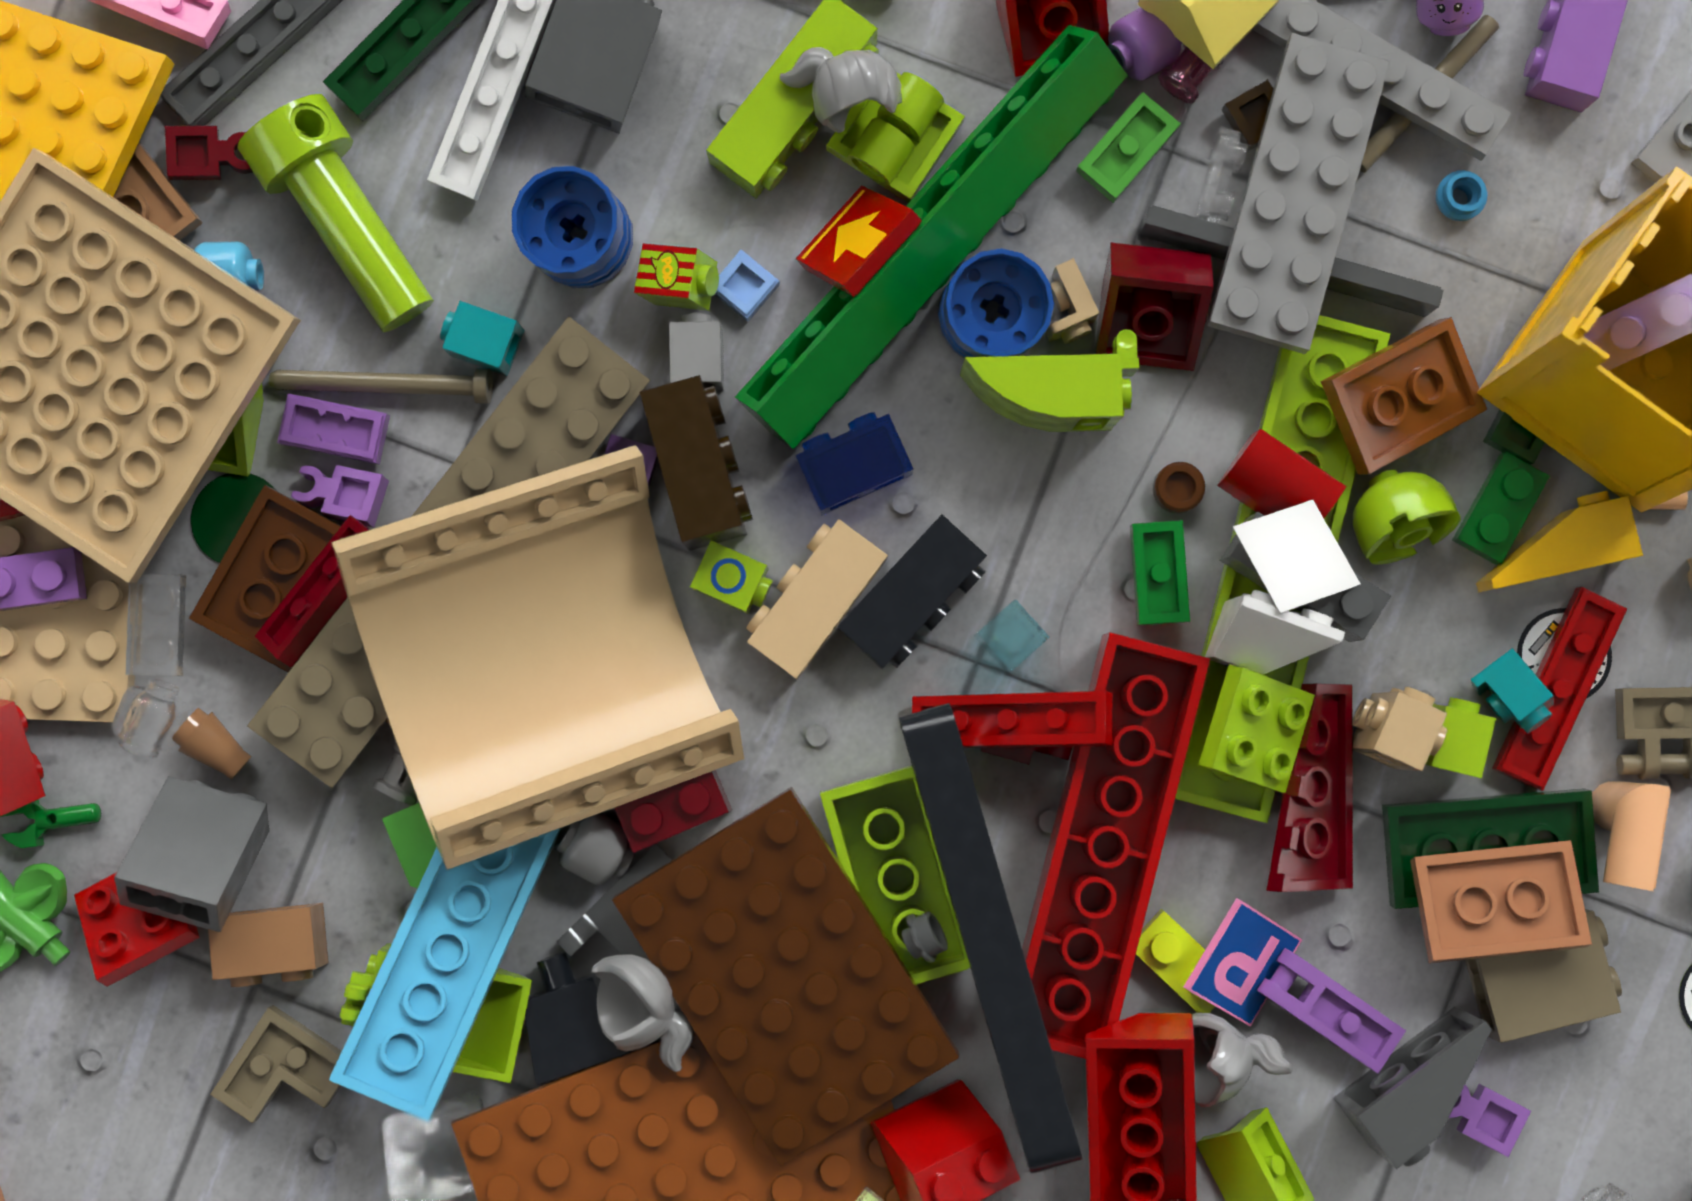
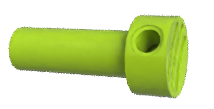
M311 94L298 98L279 107L253 125L239 140L237 148L266 192L277 194L290 190L381 331L385 333L396 329L425 311L432 305L434 300L341 158L351 149L354 141L327 99L322 94Z

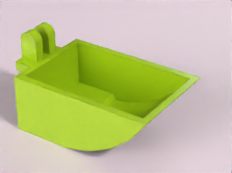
M1131 330L1120 331L1112 344L1113 354L965 357L959 375L981 401L996 413L1020 425L1048 432L1111 431L1120 419L1124 417L1125 410L1131 409L1130 378L1122 379V377H1132L1139 369L1137 337Z
M387 943L380 948L377 955L371 954L365 973L352 972L350 983L346 985L344 991L346 1002L341 1006L339 1018L342 1019L341 1024L354 1026L392 945L391 943ZM502 968L498 969L454 1067V1073L511 1083L532 985L531 979Z

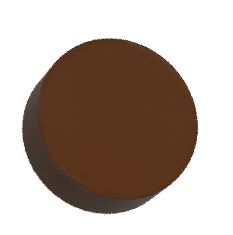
M1186 462L1168 464L1158 472L1153 482V495L1156 502L1161 508L1171 513L1179 514L1190 511L1201 502L1205 494V480L1202 473L1195 466Z

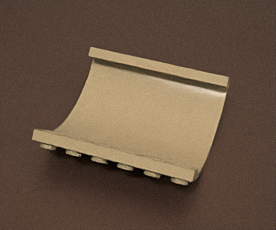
M636 445L332 542L353 617L387 719L416 797L447 870L744 759L739 720L731 709L720 712L696 660L677 610L648 503L650 494L644 459Z

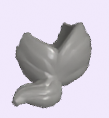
M822 47L811 48L803 52L792 70L780 74V81L793 88H802L813 82L812 97L815 116L823 126H827L838 133L845 130L844 124L852 106L866 100H874L883 105L889 112L894 113L897 105L902 103V84L897 77L896 71L887 60L871 50H847L842 54L833 56L830 51Z
M633 954L615 955L600 960L592 967L591 972L600 978L597 991V1015L604 1035L616 1045V1049L625 1052L640 1049L660 1037L659 1050L661 1060L671 1070L675 1072L682 1069V1056L690 1048L695 1038V1031L684 1013L675 1010L672 989L665 975L648 959Z
M1197 1012L1192 1014L1195 1104L1201 1107H1211L1224 1103L1236 1096L1249 1080L1254 1065H1258L1268 1074L1286 1075L1292 1073L1293 1064L1284 1059V1050L1281 1044L1273 1037L1262 1033L1245 1037L1222 1017L1211 1013Z

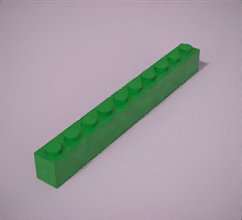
M1068 25L906 205L913 209L922 222L882 268L854 297L834 286L738 392L735 398L772 435L792 449L801 440L810 436L815 430L817 422L834 403L846 396L852 383L869 365L880 358L886 345L902 328L913 321L920 307L935 291L947 283L954 269L968 254L980 246L983 237L1001 217L1008 214L1014 208L1016 200L1034 180L1040 178L1047 171L1049 163L1067 143L1073 141L1080 134L1083 125L1101 106L1111 100L1117 87L1128 75L1098 32Z

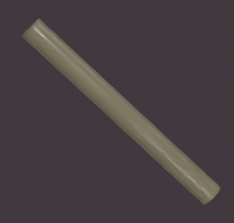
M1484 15L1435 69L1453 79L1499 29L1497 21L1489 15ZM1394 112L1368 140L1360 171L1366 173L1412 121Z

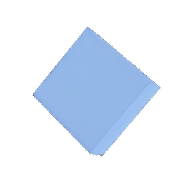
M740 250L720 273L718 288L714 295L749 322L777 289L780 282L748 254Z

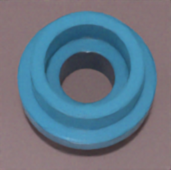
M1458 170L1448 174L1441 180L1436 190V203L1439 210L1446 217L1455 221H1467L1477 216L1484 209L1488 197L1487 188L1483 180L1475 173L1466 170ZM1458 189L1465 192L1467 195V203L1465 205L1455 202L1453 199L1454 190Z

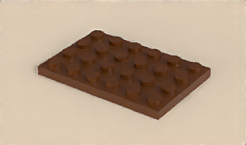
M792 786L615 895L612 899L651 963L657 966L667 978L675 1001L780 1166L959 1058L958 1049Z

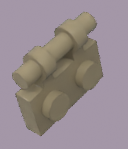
M1692 687L1615 689L1617 739H1637L1638 744L1636 754L1618 755L1616 760L1618 773L1620 775H1637L1641 780L1658 779L1660 774H1682L1684 778L1692 779ZM1683 738L1681 754H1661L1660 739Z

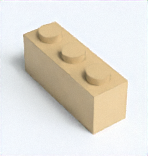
M840 519L837 520L832 528L825 523L820 527L807 545V548L813 554L802 568L795 564L791 566L776 587L783 593L772 609L763 605L746 627L752 633L747 643L797 680L888 558L886 553Z

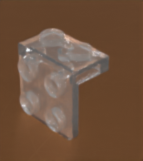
M468 1092L439 1101L430 1122L406 1112L390 1115L384 1119L381 1127L390 1201H478L451 1125L453 1120L484 1109L483 1101L477 1093Z

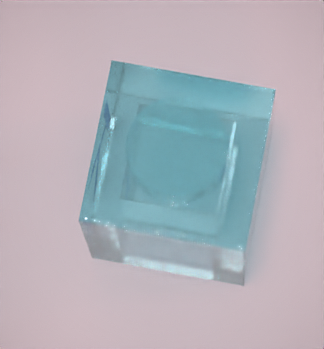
M1016 599L1010 602L973 635L1006 673L1012 672L1050 638Z

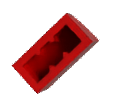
M1261 428L1250 435L1217 484L1218 487L1264 516L1313 500L1323 518L1327 516L1347 487Z

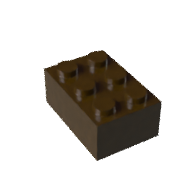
M697 375L640 391L681 542L691 551L708 546L711 540L720 543L747 535L744 522L753 520L743 486H733L730 474L740 471L729 436L721 438L719 436L717 426L726 424L715 386L705 388L701 376Z

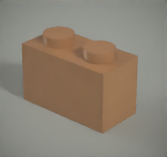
M323 903L230 912L221 932L208 929L212 980L230 978L231 987L263 983L262 975L281 973L282 982L313 978V969L329 963Z

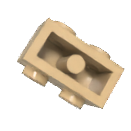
M1405 687L1404 691L1391 688L1390 692L1372 693L1370 699L1364 698L1361 701L1353 717L1352 725L1357 727L1353 736V751L1393 769L1423 771L1429 755H1436L1445 740L1447 728L1442 725L1448 713L1432 707L1435 698L1410 687Z

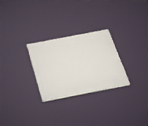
M1313 500L1233 526L1280 613L1360 585L1358 578Z

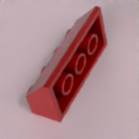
M1138 1013L1087 1033L1086 1071L1090 1201H1197L1192 1013Z

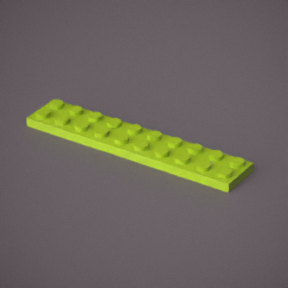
M1319 315L1310 350L1306 354L1279 348L1259 429L1261 428L1347 486L1324 518L1338 543L1356 468L1321 381L1387 347L1391 333ZM1240 502L1234 526L1242 524L1247 517L1257 512ZM1233 529V532H1232V536H1231L1230 543H1231L1232 539L1234 538V536L1236 535V532H1235L1234 529ZM1225 564L1201 654L1203 657H1205L1225 601L1242 596L1243 593L1251 595L1253 590L1269 594L1267 590ZM1294 608V609H1291V610H1288V611H1290V612H1291V611H1294V612L1301 613L1300 611H1298V610L1295 609V608ZM1309 656L1263 675L1301 689ZM1210 660L1175 799L1268 823L1275 790L1226 776L1198 765L1228 669L1227 666Z

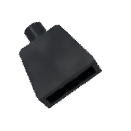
M566 952L536 962L545 990L529 996L525 1019L534 1077L537 1085L631 1053L632 1050L625 1052L616 1049V1045L604 1035L597 1015V991L600 978L596 974L592 973L575 979Z

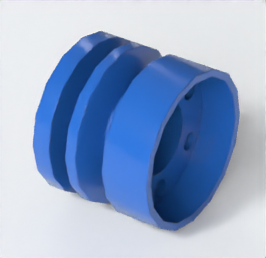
M575 166L552 167L534 175L518 193L512 209L513 236L519 250L552 280L571 288H594L611 280L626 265L633 247V224L625 206L595 174ZM574 227L580 230L585 229L588 232L583 240L577 237L573 238L570 235Z
M1001 248L979 252L961 264L942 292L938 309L941 333L951 349L963 358L1021 356L1038 343L1050 325L1054 307L1051 284L1040 266L1022 253ZM991 301H995L999 304L997 312L1003 315L1004 318L998 317L993 323H988L985 320L986 311L980 308V306L986 307Z

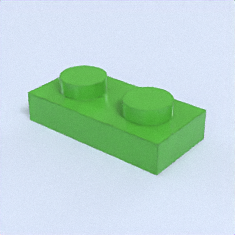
M1142 92L1077 166L1076 172L1114 203L1173 136L1181 123L1147 94Z

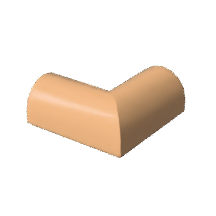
M1608 781L1599 785L1592 792L1594 822L1601 828L1611 831L1603 882L1654 891L1670 800V786Z

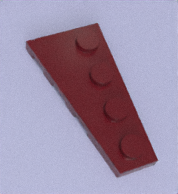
M1302 684L1301 690L1315 696L1286 792L1283 793L1266 891L1297 892L1353 889L1352 685Z

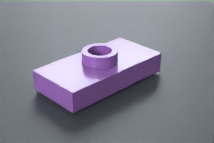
M288 393L277 443L380 465L390 415Z

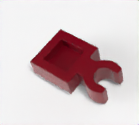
M165 126L167 177L169 180H221V166H230L233 170L242 174L253 173L246 160H240L236 157L239 140L246 132H237L232 134L227 140H219V129L217 126Z

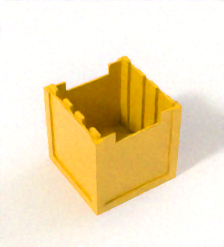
M1679 167L1671 170L1582 241L1477 391L1480 396L1502 412H1506L1513 420L1620 498L1629 496L1631 506L1641 513L1692 490V333L1609 371L1600 364L1607 361L1610 355L1585 338L1584 335L1589 332L1598 317L1692 274V177Z

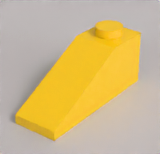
M1603 491L1576 498L1577 508L1561 512L1505 558L1502 564H1498L1476 582L1478 593L1643 556L1629 496L1610 500L1608 491Z

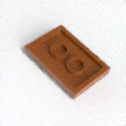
M1452 317L1438 319L1321 381L1358 475L1371 474L1488 410L1483 397L1477 393L1479 386Z

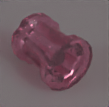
M1183 44L1184 50L1170 69L1162 70L1158 79L1161 86L1173 97L1185 103L1193 104L1199 97L1198 89L1212 70H1218L1221 67L1224 59L1212 69Z

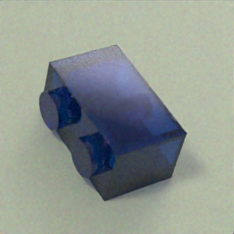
M875 412L865 414L849 422L847 425L850 431L832 439L829 432L813 437L802 444L804 451L796 455L797 463L821 516L913 475L914 468L889 414L877 418Z

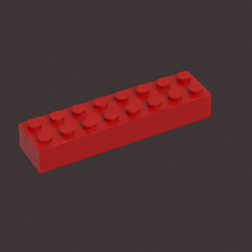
M1111 632L1102 635L1088 691H1108L1113 693L1112 746L1073 747L1022 947L1050 1047L1053 1051L1086 1059V1034L1115 1023L1120 1019L1210 658Z

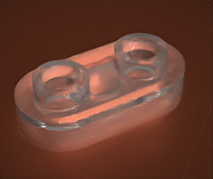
M1225 127L1219 128L1211 150L1196 210V218L1217 224L1219 219L1228 221L1236 195L1235 191L1228 190L1232 172L1240 173L1248 144L1240 142L1241 131Z

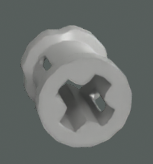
M395 741L393 748L396 752L383 778L376 779L373 787L395 800L414 805L418 799L408 773L403 782L399 781L405 765Z

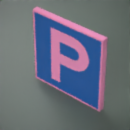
M1236 898L1185 983L1184 988L1251 1027L1267 1000L1266 997L1256 990L1264 978L1270 980L1280 964L1276 960L1283 949L1286 948L1295 953L1302 939Z

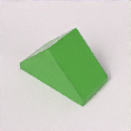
M419 803L382 818L409 885L418 889L437 848Z

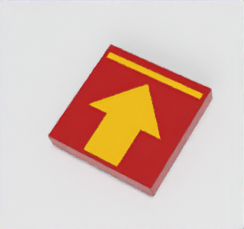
M861 185L795 259L806 271L854 297L917 229L922 220L913 209Z

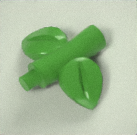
M48 863L30 865L24 868L16 879L14 886L0 870V972L11 966L20 957L23 948L34 958L43 954L54 966L59 965L71 953L59 940L63 932L50 921L57 917L67 903L66 879L57 867Z

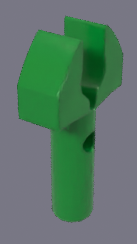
M38 799L0 816L23 814L27 818L35 820V823L30 824L24 832L1 834V836L19 848L43 846V836L49 829L98 823L101 819V808L96 803L46 809L40 805Z

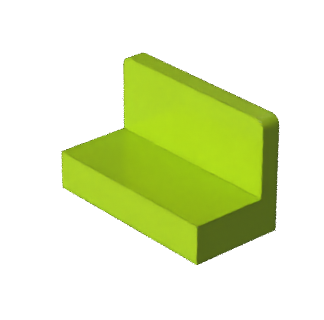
M1267 1107L1251 1111L1233 1129L1204 1136L1197 1142V1146L1225 1201L1315 1200Z

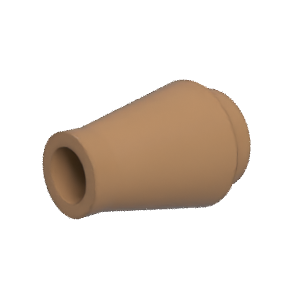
M197 708L171 738L181 746L178 750L179 752L223 773L231 780L252 757L243 750L213 712L208 715L200 708Z

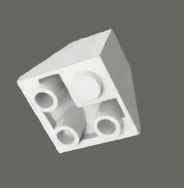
M1253 590L1251 595L1243 593L1242 596L1225 601L1205 657L1227 667L1228 665L1239 666L1263 675L1341 643L1345 632L1331 627L1333 621L1331 617L1313 610L1302 609L1301 613L1294 611L1280 613L1270 594Z

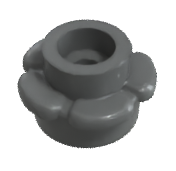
M926 912L918 917L910 914L907 917V925L909 927L902 931V937L909 953L915 959L923 957L928 963L935 962L937 955L948 949L947 939L940 923L931 912Z

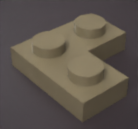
M272 1005L267 1008L210 1095L251 1123L259 1119L283 1081L325 1108L331 1103L341 1088V1085L329 1081V1078L342 1051Z

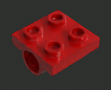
M116 873L74 894L96 981L106 987L200 938L195 925L120 905L114 879Z

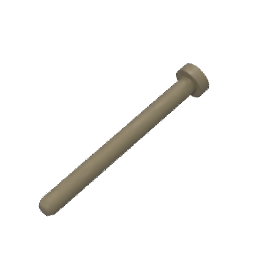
M476 368L474 376L275 370L269 375L270 386L277 390L474 396L475 403L490 404L493 394V376L491 369Z

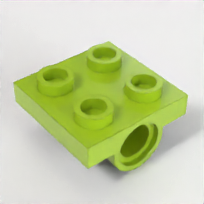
M903 72L902 75L897 73V77L902 84V103L897 105L895 112H889L883 105L874 100H866L852 106L844 124L845 130L841 133L835 131L827 143L826 149L837 158L909 203L915 197L962 126L965 116L944 103V98L940 92L927 81L912 73Z
M1228 665L1198 765L1226 776L1285 793L1315 695L1249 669Z

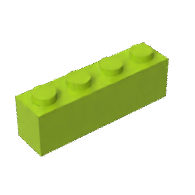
M823 0L706 149L709 163L756 199L765 188L768 191H772L782 180L788 169L784 165L786 160L795 149L799 152L804 151L818 131V127L815 126L818 119L815 116L812 97L813 82L802 88H793L780 81V74L792 70L803 52L815 47H822L830 51L833 56L842 54L847 50H871L878 54L879 49L876 48L878 28L841 0Z

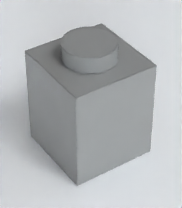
M693 313L682 315L681 322H669L670 383L700 375L705 388L715 386V390H724L723 329L720 321H711V315Z

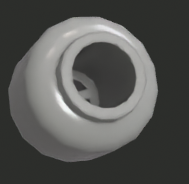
M603 813L562 827L554 849L560 852L559 863L563 869L596 885L604 884L613 874L622 877L634 856L632 849L628 847L629 842L621 823Z

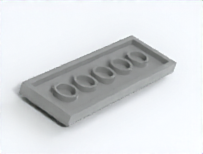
M1292 33L1283 54L1207 326L1302 354H1306L1310 350L1390 64L1389 60Z

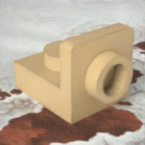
M1074 258L1055 266L1052 274L1054 282L1051 283L1054 303L1060 312L1067 310L1069 316L1049 325L1046 335L1050 342L1062 337L1064 343L1068 344L1092 332L1090 324L1094 323L1099 315L1098 308Z

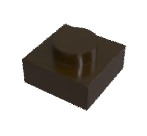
M1268 79L1225 103L1221 109L1246 152L1258 146L1274 90Z

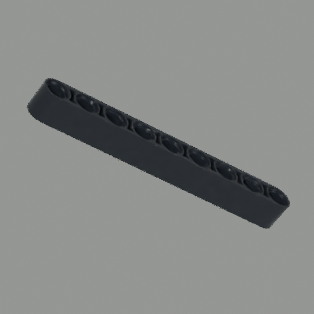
M947 703L899 717L914 775L1029 1171L1031 1174L1082 1160L1076 1132L951 705Z

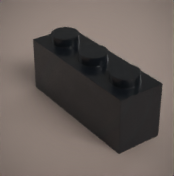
M941 514L838 625V629L881 669L889 662L898 668L917 647L910 640L923 625L932 631L949 613L951 608L945 601L952 593L959 588L966 594L985 574L986 571L979 564L987 555Z

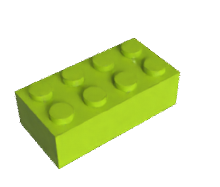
M912 765L820 791L838 860L915 983L919 984L971 969ZM926 912H931L945 933L948 949L938 954L933 963H928L923 957L915 959L909 953L904 943L902 931L909 927L907 925V917L910 914L918 917Z

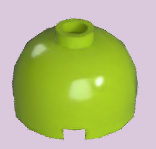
M1388 470L1378 474L1370 480V488L1362 494L1353 511V528L1359 547L1366 559L1369 558L1370 562L1375 565L1389 564L1416 555L1415 548L1411 546L1426 538H1429L1433 546L1454 531L1461 521L1456 504L1443 484L1429 475L1418 472H1402L1398 474L1396 470Z

